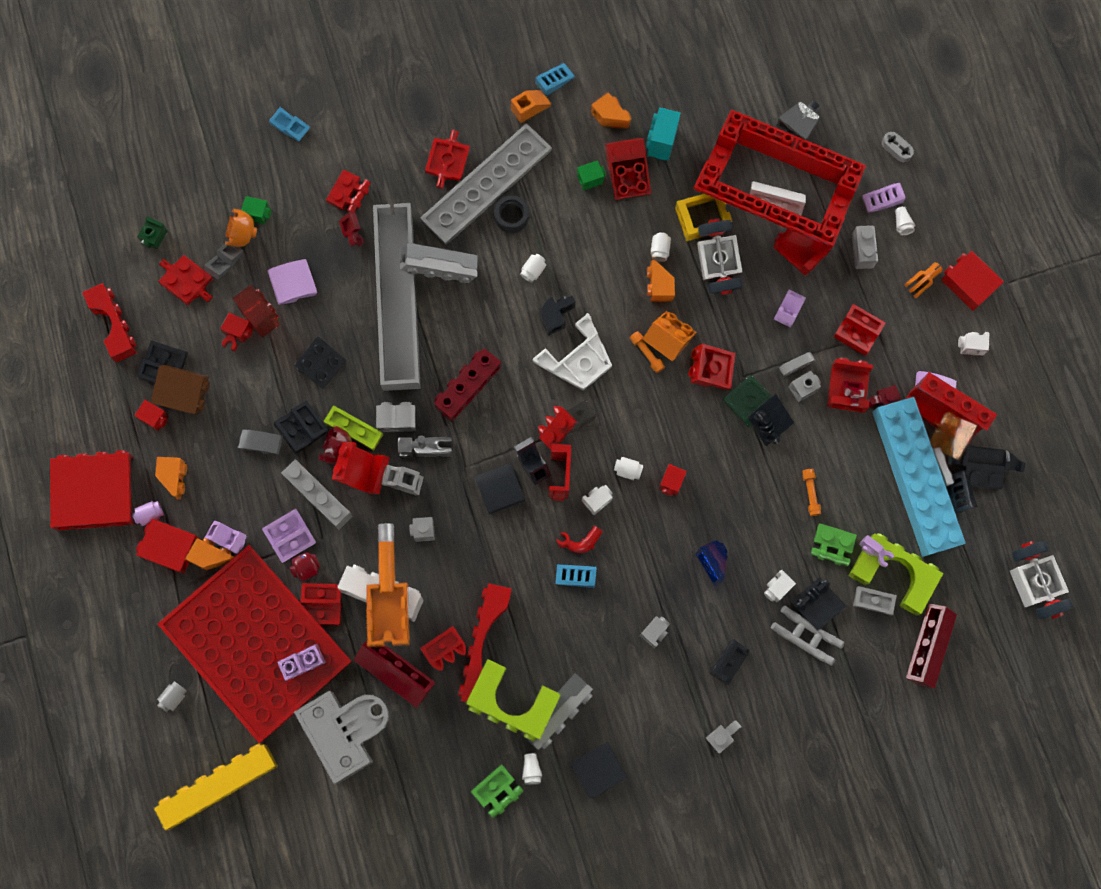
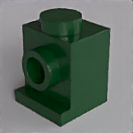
M146 217V222L137 237L142 246L148 249L151 247L158 249L168 230L163 223Z

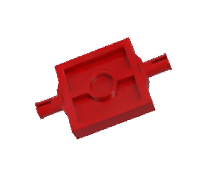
M457 130L451 131L450 139L434 138L425 173L438 177L436 185L438 189L439 187L440 189L444 188L445 180L451 179L461 182L470 146L457 142L459 134Z
M185 255L173 265L165 259L160 261L159 265L167 271L158 282L187 306L199 296L207 302L212 300L213 296L207 293L205 289L213 278Z

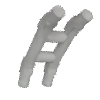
M783 606L781 612L793 622L798 623L793 633L776 622L771 625V629L815 658L832 666L835 659L816 649L819 642L823 639L841 649L845 642L822 629L817 631L808 620L787 606ZM804 628L815 634L810 644L799 638Z

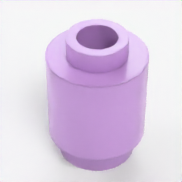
M151 501L135 508L133 518L136 524L140 523L144 526L151 523L152 519L159 520L164 513L158 501Z

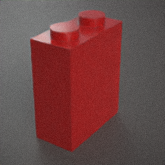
M971 251L967 255L963 253L956 260L957 265L954 267L950 265L943 272L945 276L941 281L974 311L1004 281Z
M152 519L151 523H148L145 527V536L137 545L136 555L185 574L189 565V561L185 558L196 539L200 538L192 533Z

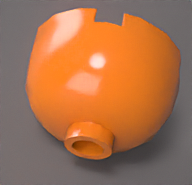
M233 209L232 212L235 214L234 217H229L226 237L229 238V242L225 241V244L232 247H243L250 242L251 238L256 237L257 227H254V221L247 212Z

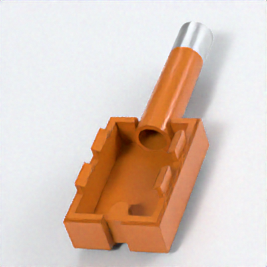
M383 523L378 525L379 584L366 585L367 646L385 647V642H392L393 646H409L408 584L395 583L394 525Z

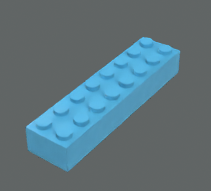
M912 397L878 407L872 413L922 557L966 544L915 398Z

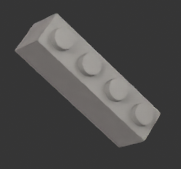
M294 460L281 472L338 530L353 517L297 460Z

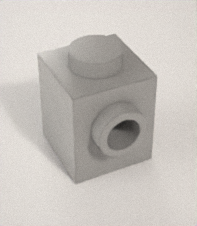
M810 371L792 381L789 389L799 403L818 392L821 382L818 376L813 375Z
M414 518L413 524H410L409 527L410 536H414L415 542L435 540L433 518Z

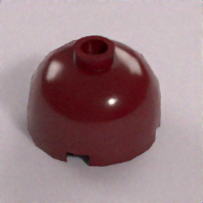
M333 425V429H330L322 445L325 451L324 454H319V460L328 464H336L342 442H352L350 434L341 427Z

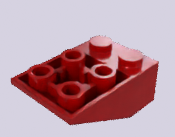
M644 138L605 143L607 164L615 200L651 194Z

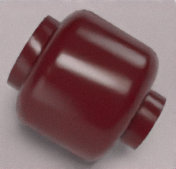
M306 552L293 558L292 566L289 568L294 578L298 577L299 580L305 581L318 574L320 565L314 554L311 555Z

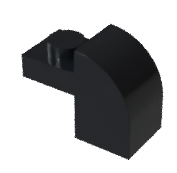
M573 295L570 297L564 296L558 299L557 303L551 297L544 303L541 320L548 336L565 329L566 322L561 314L575 308L576 301Z
M531 437L514 447L520 464L534 485L551 476L547 464L539 455Z

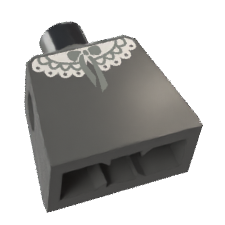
M812 101L808 106L803 102H799L779 117L776 126L780 130L808 140L820 119V116L817 114L820 106L815 101Z

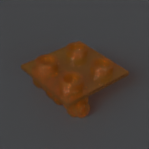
M947 412L943 415L944 417L940 422L941 425H937L939 427L938 430H934L936 433L933 434L929 441L932 448L940 447L942 453L959 460L978 426L954 416L951 412Z

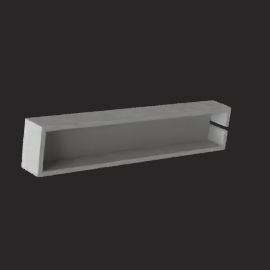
M411 203L394 204L395 215H392L390 204L373 205L380 385L383 391L421 389L415 274H408L406 271L400 270L401 248L407 243L414 244Z

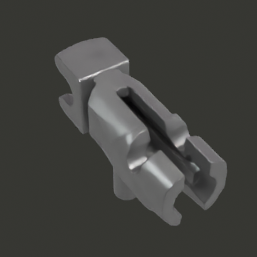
M422 435L412 441V438H398L399 457L412 458L413 454L417 457H452L451 448L438 446V444L452 446V440L447 437L425 438Z

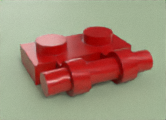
M343 169L326 198V202L341 210L347 204L349 205L347 211L355 213L356 209L360 208V202L364 195L368 194L371 182L364 180L363 184L359 185L360 177ZM356 191L357 194L355 198H350L353 192Z

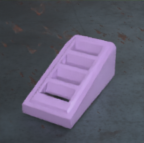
M896 183L867 193L862 198L867 212L870 213L902 204L905 200V195L901 184ZM878 196L881 197L883 203H880ZM870 198L874 199L875 206L872 205Z

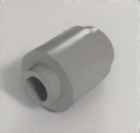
M174 681L172 685L169 684L157 699L160 701L158 706L166 712L169 710L174 711L184 699V694L187 690Z

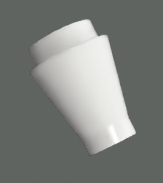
M899 207L895 210L897 232L900 235H909L914 231L915 224L908 214L906 207Z
M525 754L522 779L525 780L527 785L541 783L542 774L536 754Z

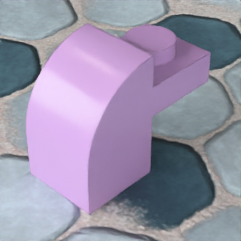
M788 290L774 320L791 328L806 297Z
M214 521L205 538L237 554L245 544L246 535Z

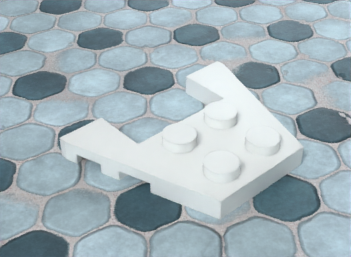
M588 313L575 323L576 328L587 339L564 359L557 362L546 348L533 358L535 364L582 391L612 367Z

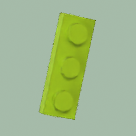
M334 405L324 420V423L332 428L333 425H336L346 430L353 440L373 451L383 436L382 432Z

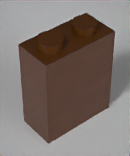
M159 365L151 403L192 414H199L205 408L206 400H204L205 392H208L210 387L209 376L167 365Z

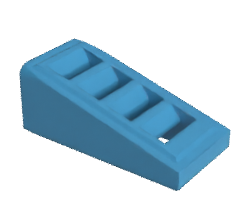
M563 63L536 77L535 84L547 97L574 79L575 76L566 64ZM564 70L568 76L565 77L561 71ZM557 73L561 77L560 80L556 76Z
M557 564L555 584L594 588L597 567ZM562 570H566V580H562ZM570 570L574 571L573 581H569ZM578 571H582L581 581H577ZM586 572H590L589 582H585Z

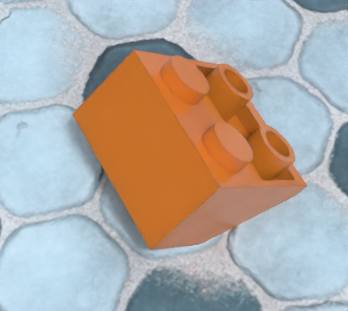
M666 311L652 323L642 340L671 361H674L697 332L690 325L681 322L675 314Z

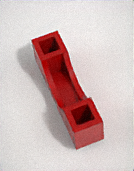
M101 283L83 291L82 294L89 309L94 314H103L111 319V332L104 340L110 357L117 363L137 354L134 348L137 344L133 336H129L127 332L130 328L126 320L121 319L120 315L123 313L118 303L115 304L113 301L115 295L111 287L107 288L104 283Z

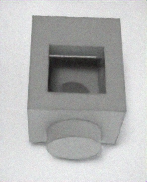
M656 616L640 634V637L655 649L658 645L656 640L658 639L661 642L668 634L665 630L670 623L663 617L658 618Z

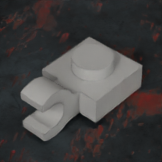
M733 721L726 729L720 725L706 737V740L720 754L734 741L731 735L741 726L737 721Z

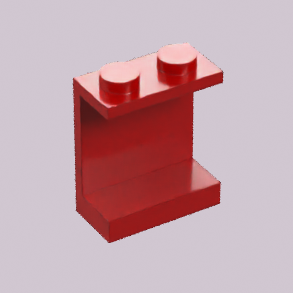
M789 229L784 233L781 231L774 240L776 242L773 246L778 253L805 276L832 249L830 246Z
M847 358L835 359L831 368L827 407L865 413L869 409V401L866 400L869 373L873 369V365L868 364L866 361L852 362ZM843 381L860 382L863 384L865 392L864 397H859V406L850 405V398L844 395L842 389Z
M342 442L339 456L333 469L332 480L367 494H380L382 478L390 458L385 455H374L356 447L357 443Z
M552 444L551 460L566 461L565 487L549 486V498H553L554 501H564V498L568 499L571 445Z

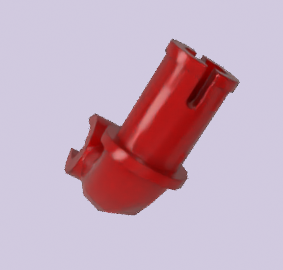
M593 526L581 542L571 541L567 533L561 532V536L566 540L561 542L556 539V542L561 548L566 547L575 553H585L595 548L594 544L603 531Z

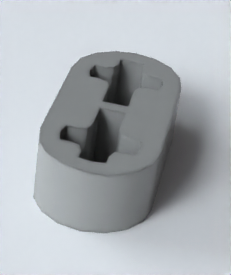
M895 132L885 134L882 140L884 149L900 162L909 161L914 153L912 146ZM893 139L894 142L889 144L888 140ZM907 151L908 153L904 156L901 154L902 152Z
M808 352L783 364L779 369L785 377L815 362L812 353Z

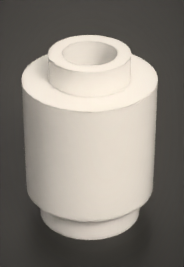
M657 233L652 238L651 255L653 260L664 262L669 257L671 238L666 233Z
M539 254L531 255L522 267L520 275L532 283L534 280H537L547 266L546 260Z
M622 457L621 460L617 459L614 471H617L616 475L639 480L643 465L639 464L638 461Z

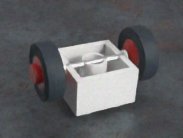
M709 220V223L698 227L700 236L713 237L711 240L697 243L703 280L720 277L722 279L708 284L710 294L720 292L721 295L731 294L732 290L743 287L741 278L732 279L728 277L742 273L736 235L722 238L720 236L733 230L731 220Z
M1031 541L1021 545V549L1012 552L1015 562L1022 560L1031 561L1029 564L1010 570V573L1024 607L1046 600L1048 603L1036 610L1039 619L1050 616L1052 619L1063 616L1064 611L1074 607L1070 598L1054 600V597L1069 591L1054 555L1040 560L1037 558L1049 550L1046 541L1037 543Z

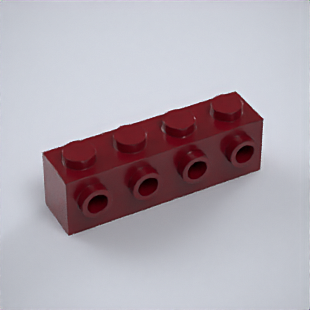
M485 348L481 352L477 351L472 357V362L469 365H464L459 372L460 375L456 379L453 378L447 384L445 392H440L434 399L435 409L449 421L453 422L501 369V361Z
M928 604L906 676L908 680L919 686L935 689L957 614L949 608Z
M366 640L354 658L356 663L416 708L425 700L435 684L428 676L386 645L385 647H368Z

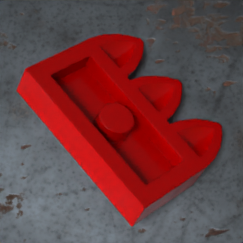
M554 406L556 417L546 416L548 427L538 426L539 438L550 450L552 444H560L578 423L560 406Z
M454 626L420 648L432 667L440 671L443 670L442 658L450 663H454L455 655L453 650L461 655L466 654L465 643Z

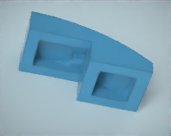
M281 107L269 120L272 126L298 142L310 129V126L296 116H291Z

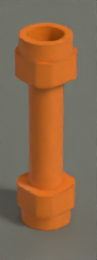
M637 331L630 336L634 346L637 345L650 361V367L656 373L662 371L665 365L661 359L655 357L642 340V334Z
M805 469L802 471L803 481H806L810 502L808 511L810 516L821 515V505L817 502L814 479L816 478L814 469Z

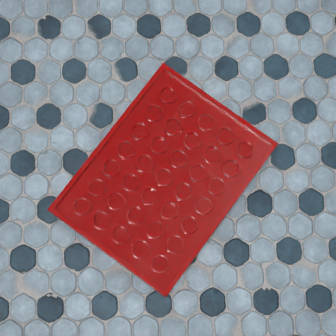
M250 545L158 623V626L259 744L266 740L295 714V711L304 706L352 663L350 658ZM318 644L326 663L285 681L278 662Z

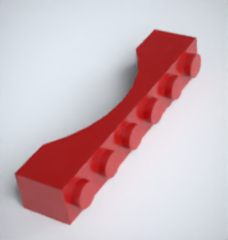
M488 583L487 588H483L481 599H484L483 607L478 609L477 618L480 621L478 626H474L472 638H475L474 646L470 645L467 657L471 659L469 665H465L463 677H466L465 685L461 684L458 694L462 702L467 703L483 670V643L492 624L500 615L507 611L511 588Z

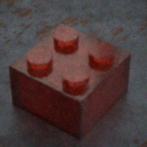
M250 285L233 297L241 313L251 323L261 338L280 325L277 320L279 316L270 302L266 301L259 288L255 290Z

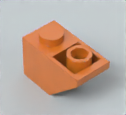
M542 90L525 91L511 99V110L520 123L551 106Z
M609 92L591 104V114L601 126L623 129L630 127L631 116L629 112L623 110L617 98L612 97Z
M651 260L650 266H647V278H650V284H647V295H651V302H673L675 297L674 277L656 260Z
M157 457L155 476L173 497L181 500V495L185 492L183 476L187 473V464L181 458Z
M197 538L185 559L205 570H210L227 564L234 557L231 555L232 551L222 546L218 549L214 547V542L206 538L203 541Z

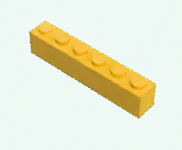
M257 744L249 749L250 753L245 756L240 754L232 758V763L226 767L223 764L213 770L214 774L208 777L204 775L196 779V784L190 788L187 785L176 791L178 795L172 798L168 796L158 802L159 806L154 809L164 829L170 830L278 767L268 746Z

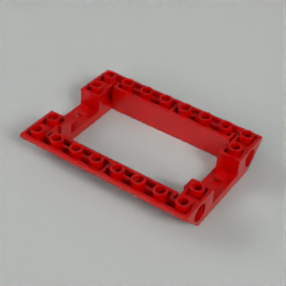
M731 109L718 136L715 147L693 189L833 248L866 165ZM736 144H741L837 184L822 223H817L719 182Z

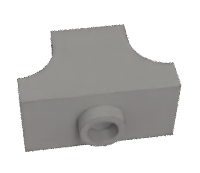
M387 465L381 484L417 496L420 493L424 477L419 475L420 472L405 467Z

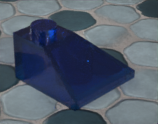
M718 539L700 547L696 552L697 558L715 587L719 586L724 580L728 558L726 554L728 553L727 548L723 543H719Z

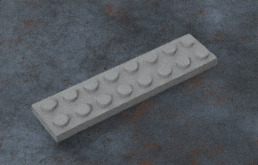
M526 123L420 217V221L447 245L552 151V147Z

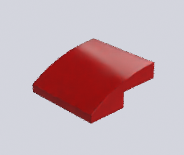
M853 304L835 333L834 338L866 356L886 322Z
M302 583L300 603L320 625L340 626L342 592L337 588L339 584Z

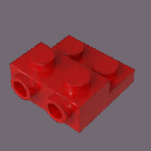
M706 344L696 346L691 352V359H694L693 366L690 367L688 376L691 377L690 383L704 387L713 386L724 390L731 389L736 353Z

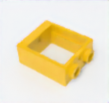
M706 194L677 201L675 209L686 241L704 237L699 235L698 228L693 227L688 207L715 200L722 221L731 220L732 222L731 214L725 208L726 203Z

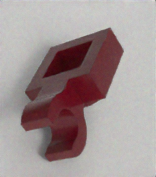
M349 212L339 220L343 236L349 238L351 247L355 244L361 247L364 244V239L358 234L361 228L356 213Z
M843 381L842 389L844 395L850 398V405L859 406V397H864L865 392L863 384L860 382Z
M896 385L878 390L876 392L877 396L867 400L869 401V408L878 405L884 406L901 401Z

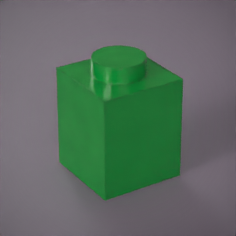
M598 160L577 167V177L583 191L604 183L606 172L604 167L600 166Z
M245 196L241 210L247 212L254 222L265 225L266 220L271 216V208L268 202Z

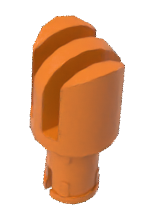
M933 263L926 271L921 270L915 274L904 286H909L917 279L918 282L909 291L912 293L920 285L923 286L914 295L915 298H918L933 284V278L942 272V267L940 266L935 270L939 264Z

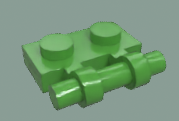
M819 523L813 543L819 544L820 549L813 547L810 555L817 556V559L833 561L834 564L839 566L841 564L849 566L850 559L843 557L844 552L852 553L857 535ZM827 547L837 550V553L827 552Z
M500 765L471 792L483 807L491 802L494 807L488 813L494 818L499 813L502 814L505 811L504 808L512 801H517L519 799L518 796L524 790L519 785L513 790L510 788L509 785L514 781V778L503 765ZM505 790L508 795L498 802L495 797Z

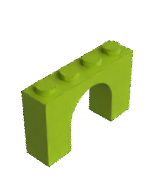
M874 533L870 537L882 545L883 549L894 555L892 559L884 556V561H898L907 568L910 574L909 589L899 606L916 616L922 614L943 573L939 571L937 566L921 561L922 558L920 556L904 551L905 548L896 543L892 544L887 541L888 538L884 535ZM862 550L848 576L863 585L869 584L880 565L878 557L870 556Z
M487 660L466 703L470 706L469 710L478 715L481 712L487 714V719L498 724L499 721L506 723L505 728L515 733L517 730L525 733L524 737L535 742V739L540 740L561 694L542 686L533 707L527 713L520 716L508 715L496 703V690L506 668L491 660Z

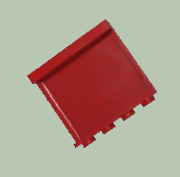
M930 372L921 379L906 397V399L915 398L923 420L964 446L969 445L974 435L982 429L987 431L997 416L990 409Z
M125 450L115 451V454L97 452L96 455L88 456L86 453L76 454V457L58 455L57 458H50V527L60 531L135 525V520L131 515V460H134V457Z

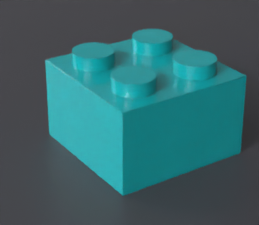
M659 107L658 114L654 113L646 144V149H649L648 156L669 161L681 112Z

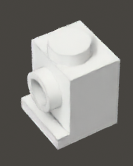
M970 332L965 336H960L958 346L961 347V354L983 356L989 351V332H985L983 335Z
M606 485L599 489L595 487L588 493L589 497L586 495L582 497V502L595 515L612 501L613 497L611 495L613 493Z
M782 570L776 574L778 579L774 577L767 584L769 588L764 593L769 600H774L776 603L796 584Z

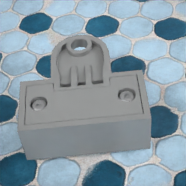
M331 691L294 712L334 784L341 783L373 763L363 743L379 734L385 728L389 715L386 704L376 696L364 695L342 707L335 694ZM376 704L381 705L383 709L379 716H374L371 712L372 707Z

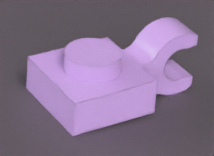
M868 535L859 544L863 547L862 550L866 554L877 556L878 563L883 567L888 565L883 559L884 556L890 559L894 557L891 552L883 549L882 545Z

